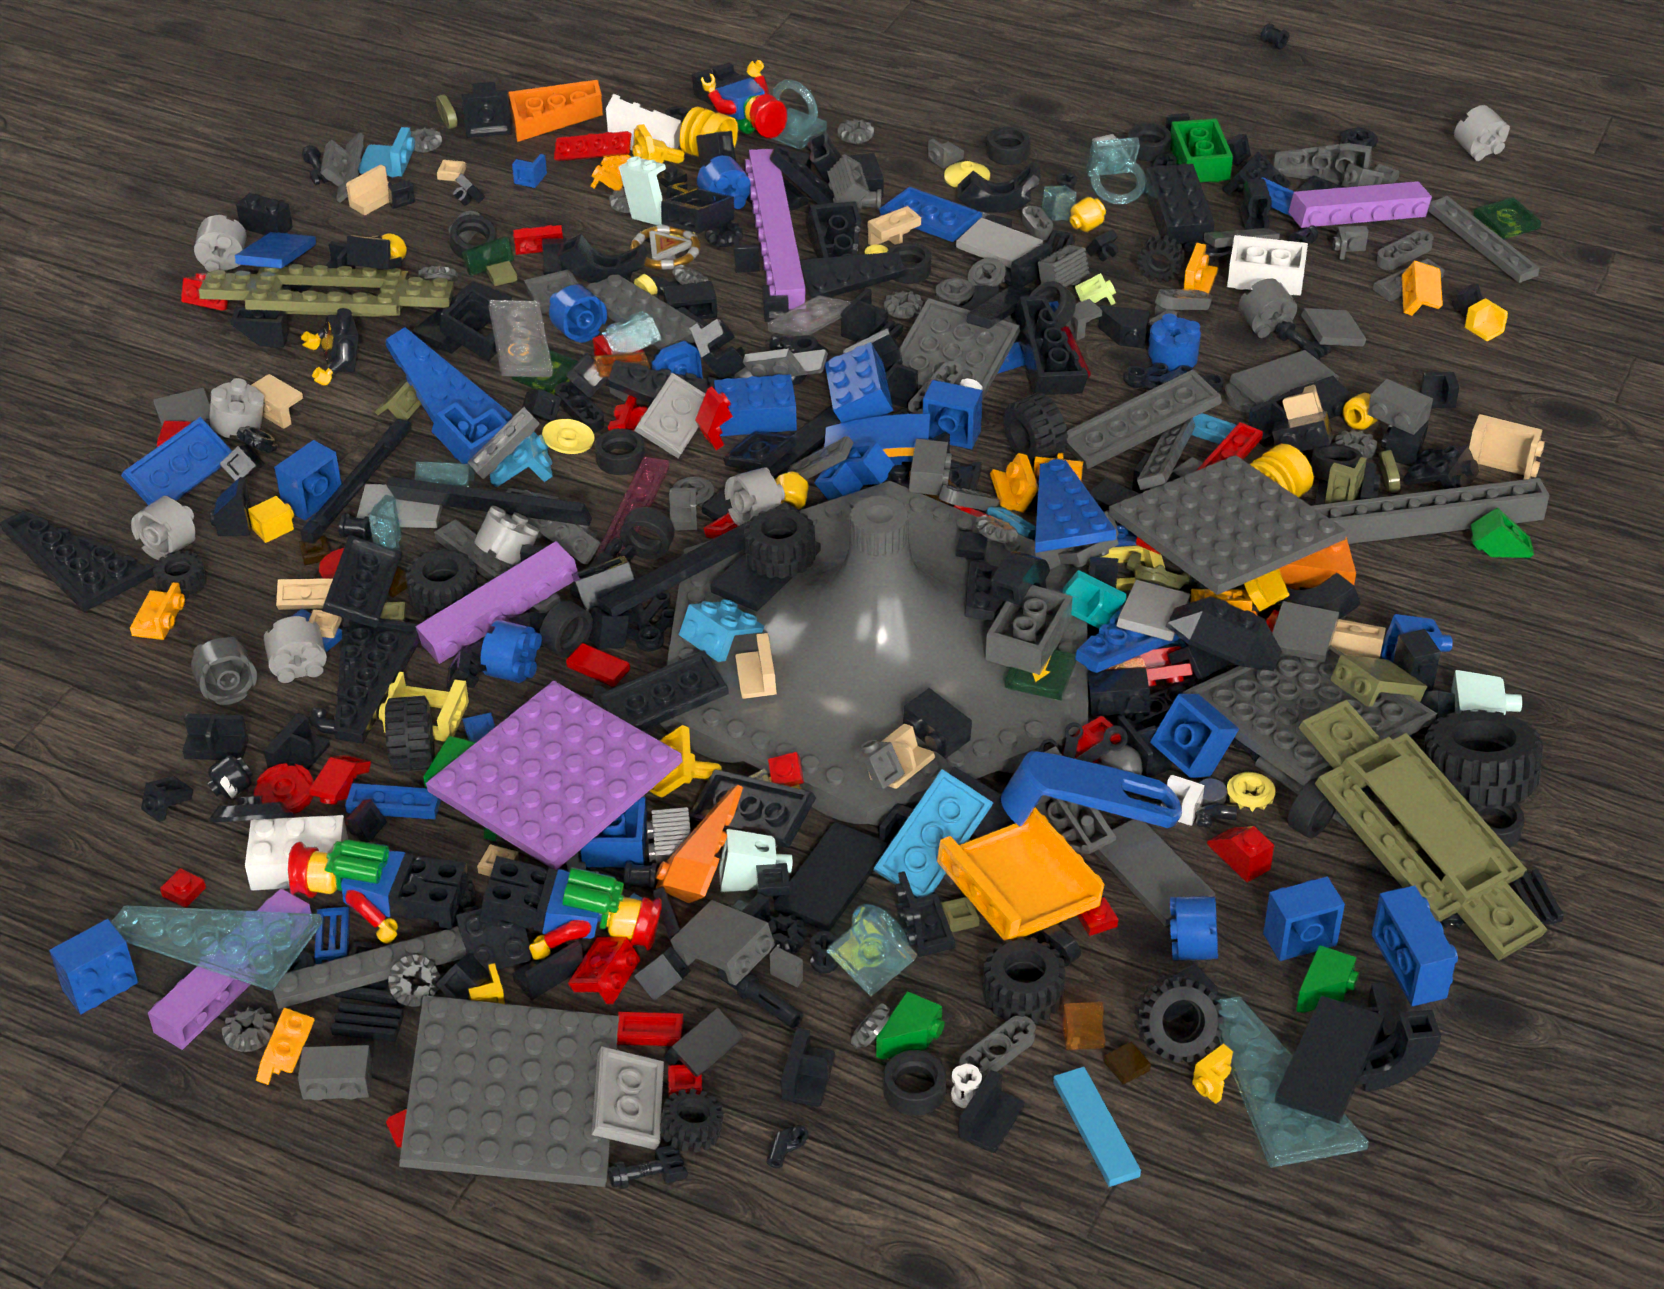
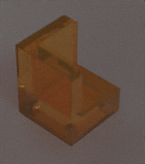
M1102 1002L1064 1004L1063 1031L1066 1050L1105 1047L1102 1024L1104 1006Z

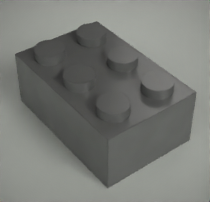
M1032 585L1020 606L1006 601L987 633L985 660L1040 675L1071 622L1073 596Z

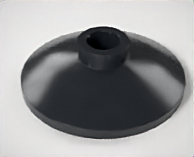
M1204 240L1191 241L1185 244V250L1191 254L1196 243L1206 244L1205 254L1209 255L1208 263L1215 262V258L1231 254L1233 248H1215Z

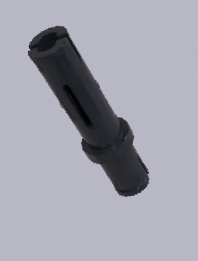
M719 969L717 977L735 989L737 995L742 999L751 1000L792 1029H795L801 1023L804 1014L779 995L760 984L759 979L753 974L746 975L737 985L729 983L726 972ZM765 998H767L768 1000L776 1004L778 1007H780V1010L768 1001H766Z

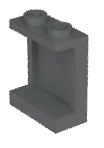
M711 900L671 939L673 948L687 966L697 958L724 970L729 983L737 985L775 946L768 922L714 900Z

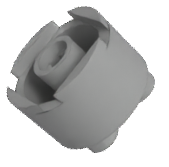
M1486 105L1473 108L1467 113L1469 117L1464 122L1460 120L1457 124L1454 138L1476 161H1480L1486 155L1492 153L1499 154L1504 149V142L1508 136L1510 126Z
M213 215L204 219L197 232L194 252L198 261L205 266L207 271H229L240 266V264L235 263V254L245 249L246 231L235 219L233 222L226 219L227 216Z
M240 378L233 379L229 383H224L212 389L210 401L211 428L217 434L230 438V435H237L236 433L240 427L251 426L260 429L263 417L264 395Z
M766 467L735 475L726 481L725 499H730L732 508L728 509L737 526L749 521L753 516H758L762 511L767 512L769 509L781 505V500L785 498L783 487L780 484H776L769 469Z
M162 496L140 510L131 520V528L135 539L140 538L145 545L142 549L149 556L157 560L162 556L166 558L170 552L176 554V551L182 550L195 541V527L192 521L194 513L188 506H182L168 496Z
M491 506L474 542L484 552L488 553L490 549L496 553L495 558L517 565L521 563L520 550L522 545L533 546L540 530L527 524L529 519L522 514L514 512L513 516L506 514L503 509Z
M300 616L287 617L273 624L274 628L269 633L268 631L265 632L263 640L269 668L277 676L278 681L289 683L294 678L303 676L317 677L323 673V666L326 663L327 657L321 630L316 622L313 621L312 624L307 622L305 617Z

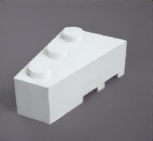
M613 94L606 107L608 132L629 131L632 133L630 150H632L634 145V128L637 125L644 124L652 139L664 141L667 147L678 149L680 145V120L655 110L650 112L641 108L638 103H628L621 100L620 96Z

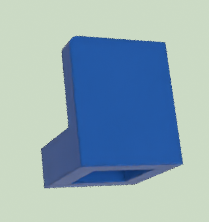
M540 154L533 163L516 159L512 164L514 184L536 188L547 174L546 158L543 154Z

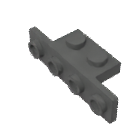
M361 132L346 144L345 149L333 140L329 141L325 146L320 173L327 180L339 186L336 200L340 203L348 198L347 182L359 176L360 156L364 147V135Z
M789 349L745 354L743 363L746 367L737 372L734 377L736 379L752 376H774L778 374H791L792 377L822 373L828 353L825 349L792 353Z
M524 490L522 495L536 496L529 490ZM528 518V524L538 528L541 534L552 542L556 541L567 553L585 565L590 562L600 545V541L596 539L597 534L589 529L590 525L584 526Z
M1109 510L1104 512L1116 529V540L1035 553V546L1031 547L1032 556L1045 559L1049 564L1050 570L1061 564H1073L1074 567L1085 566L1090 563V556H1105L1109 554V549L1119 545L1115 520L1109 516Z

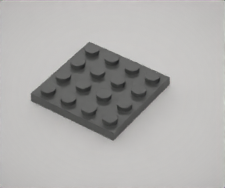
M928 298L900 347L903 360L901 365L918 370V390H920L944 363L949 361L958 362L962 366L964 379H973L982 385L983 401L1020 333V326L1003 320L990 329L972 325L966 322L967 314L971 312L970 310Z

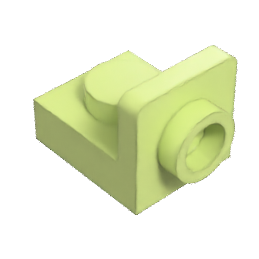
M1101 273L1075 286L1081 301L1091 299L1096 303L1107 297L1111 305L1116 303L1113 294L1116 293L1115 288L1110 280H1104Z

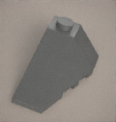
M1345 143L1276 152L1274 167L1287 177L1308 180L1314 175L1342 185L1348 164L1370 169L1372 147Z

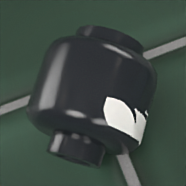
M227 755L208 769V775L211 780L206 783L217 797L223 794L225 798L233 799L251 786L250 777L253 773L240 756L235 758L232 755Z

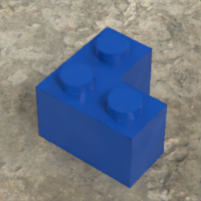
M454 402L436 413L431 432L467 467L470 465L468 461L508 422L494 408L473 419L457 402Z
M877 442L856 443L852 445L847 459L822 471L814 483L830 501L857 492L863 485L883 483L888 478V473L893 468L894 463Z

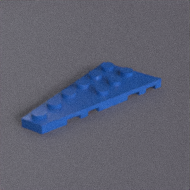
M404 327L386 339L387 349L398 367L403 369L410 386L413 385L417 392L416 396L433 424L436 413L454 402H457L473 419L491 408H494L507 422L512 419L511 413L407 328Z
M1053 459L1049 463L1040 464L1035 553L1116 540L1115 527L1066 460Z
M1122 607L1111 617L1108 625H1102L1096 636H1091L1077 649L1075 660L1086 666L1088 670L1097 673L1181 638L1175 634L1173 641H1168L1117 627Z

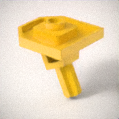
M644 124L637 125L634 128V145L632 147L634 156H639L646 160H655L658 163H663L666 160L679 164L684 161L685 153L682 150L667 147L664 141L652 139Z
M681 725L659 741L680 752L683 762L649 791L659 797H664L682 784H690L692 778L709 780L714 769L722 771V767L718 763L695 761V755L690 753L689 728Z

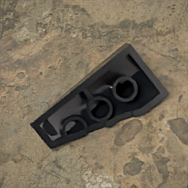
M856 201L810 205L806 225L817 257L857 255L861 217Z

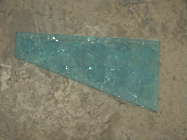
M124 905L111 923L128 943L272 991L323 921L321 914Z
M1240 996L1216 1000L1220 1002L1222 1007L1219 1014L1224 1016V1024H1219L1218 1028L1223 1031L1219 1041L1221 1045L1224 1043L1233 1051L1231 1071L1270 1168L1367 1150L1369 1141L1345 1114L1339 1124L1275 1103V1094L1293 1056Z

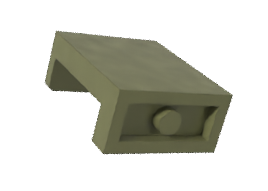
M1341 654L1331 676L1333 683L1369 707L1374 705L1380 692L1409 695L1420 702L1427 688L1425 684L1386 659Z

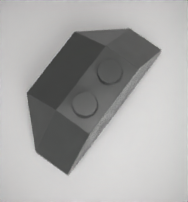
M1056 746L1043 752L1062 756ZM1043 795L1035 806L1048 819V822L1054 829L1064 836L1066 842L1076 853L1090 854L1116 840L1115 834L1098 809Z

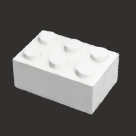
M1235 235L1227 287L1239 290H1253L1251 286L1255 283L1273 278L1279 283L1281 282L1290 295H1301L1308 243Z
M344 816L251 820L245 861L250 889L290 888L288 857L291 847L297 842H303L306 847H317L321 852L331 853L336 841L343 842L348 839Z

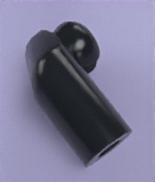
M314 707L311 710L309 723L322 733L335 735V720L326 719V709Z
M1213 803L1197 809L1195 814L1197 816L1196 824L1199 827L1209 828L1212 825V818L1236 820L1237 806Z
M796 1125L778 1132L773 1138L766 1160L767 1164L772 1168H781L786 1153L794 1151L805 1144L809 1137L808 1130L802 1125Z

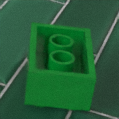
M1217 118L1172 122L1170 148L1173 155L1177 158V165L1193 163L1200 182L1230 180L1233 155Z

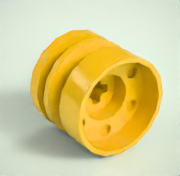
M698 106L694 107L683 120L679 138L680 147L683 152L699 157L696 139L698 135L732 131L735 148L738 136L737 122L731 116L715 113Z
M1276 445L1264 453L1262 457L1250 463L1255 469L1277 482L1298 498L1308 492L1313 485L1314 476L1311 465L1307 458L1291 445Z

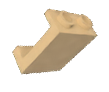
M1479 414L1472 431L1469 449L1478 465L1481 464L1524 475L1523 480L1531 477L1536 478L1540 462L1536 461V457H1541L1545 441H1541L1543 431L1541 429Z

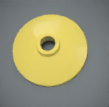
M970 161L958 162L950 165L945 170L944 179L950 186L958 188L957 185L973 170L988 181L990 180V172L979 163Z
M554 420L546 424L542 431L546 445L561 453H582L589 450L594 443L593 431L587 425L576 420Z

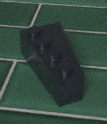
M1021 296L1016 309L1015 320L1016 324L1020 326L1019 337L1032 393H1043L1045 395L1083 393L1089 374L1085 368L1081 367L1079 356L1075 350L1072 351L1068 344V337L1065 331H1061L1058 326V319L1046 297Z

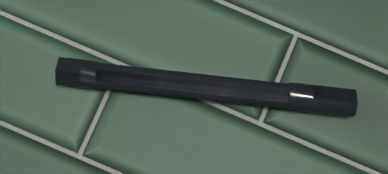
M395 420L320 510L301 529L303 542L312 544L317 542L351 499L412 429L409 421Z

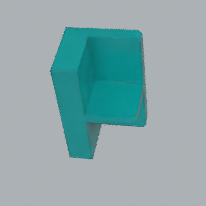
M1080 570L1063 587V594L1073 596L1071 615L1099 629L1104 624L1108 625L1111 617L1126 602V593Z

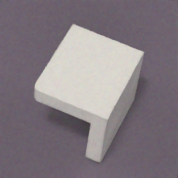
M1170 775L1167 786L1177 795L1182 806V816L1178 822L1192 826L1196 818V811L1202 806L1204 785ZM1162 802L1161 806H1162V807L1164 806V807L1167 808V806L1165 805V803Z

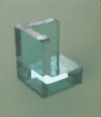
M1045 186L1042 210L1052 221L1069 220V217H1071L1070 210L1075 204L1077 192L1067 186Z

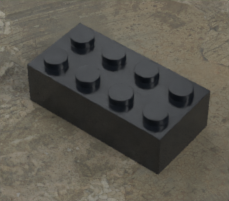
M1193 163L1147 167L1145 192L1161 239H1164L1165 235L1169 236V241L1174 238L1176 240L1175 245L1180 243L1182 248H1185L1186 243L1204 240V233L1214 231L1215 223Z

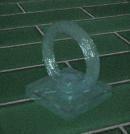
M783 80L774 87L772 96L781 101V94L785 89H792L798 92L808 105L809 115L789 108L787 110V122L784 130L777 137L771 139L801 150L808 144L810 137L827 129V121L817 118L818 108L816 101L804 85L794 80Z
M1138 137L1092 142L1086 171L1088 177L1091 176L1093 190L1103 200L1114 204H1126L1135 201L1144 192L1146 176L1142 168L1136 163L1140 147ZM1133 172L1137 179V184L1133 191L1128 194L1117 195L1104 189L1100 182V175Z
M871 904L860 905L854 910L852 927L835 940L826 950L870 996L874 995L905 969L918 955L909 946L906 934L898 922L886 911Z

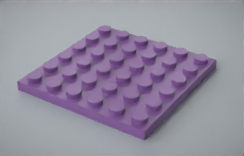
M552 681L430 779L426 786L428 792L548 867L557 870L680 765L683 760L680 752L559 683Z

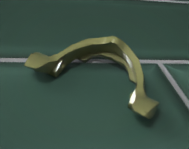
M1133 552L1130 555L1127 569L1134 572L1135 579L1174 590H1179L1186 584L1189 585L1190 575L1185 571L1183 574L1177 575L1167 572L1163 565H1159L1157 568L1145 567L1141 564V553Z

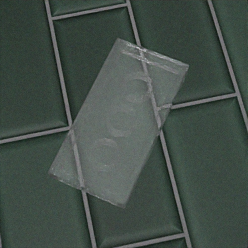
M490 300L489 312L501 376L552 377L553 368L539 301Z

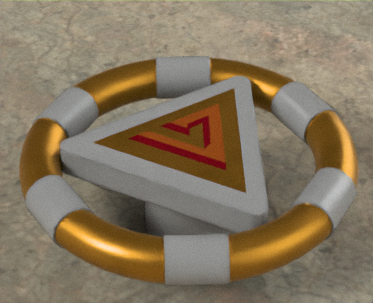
M658 225L643 230L635 236L630 246V250L634 249L650 237L652 259L646 257L644 266L662 270L674 269L678 265H686L693 261L700 251V241L693 232L666 225ZM668 234H675V235L682 236V237H684V238H680V237H676V236H672V235H668ZM691 248L686 255L676 259V253L684 252Z

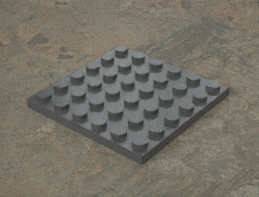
M1236 455L1109 506L1110 517L1216 595L1346 539L1347 531Z
M1331 645L1325 662L1281 654L1274 671H1268L1265 668L1254 669L1239 666L1183 691V694H1199L1239 728L1234 738L1303 786L1310 780L1333 770L1332 766L1299 729L1303 720L1347 700L1381 740L1387 737L1393 740L1405 733L1411 735L1434 724L1437 714L1411 696L1380 692L1372 707L1364 705L1331 681V676L1341 654H1344Z
M423 995L399 1167L605 1187L610 1139L592 1135L597 1053L601 1046L616 1050L619 1016Z

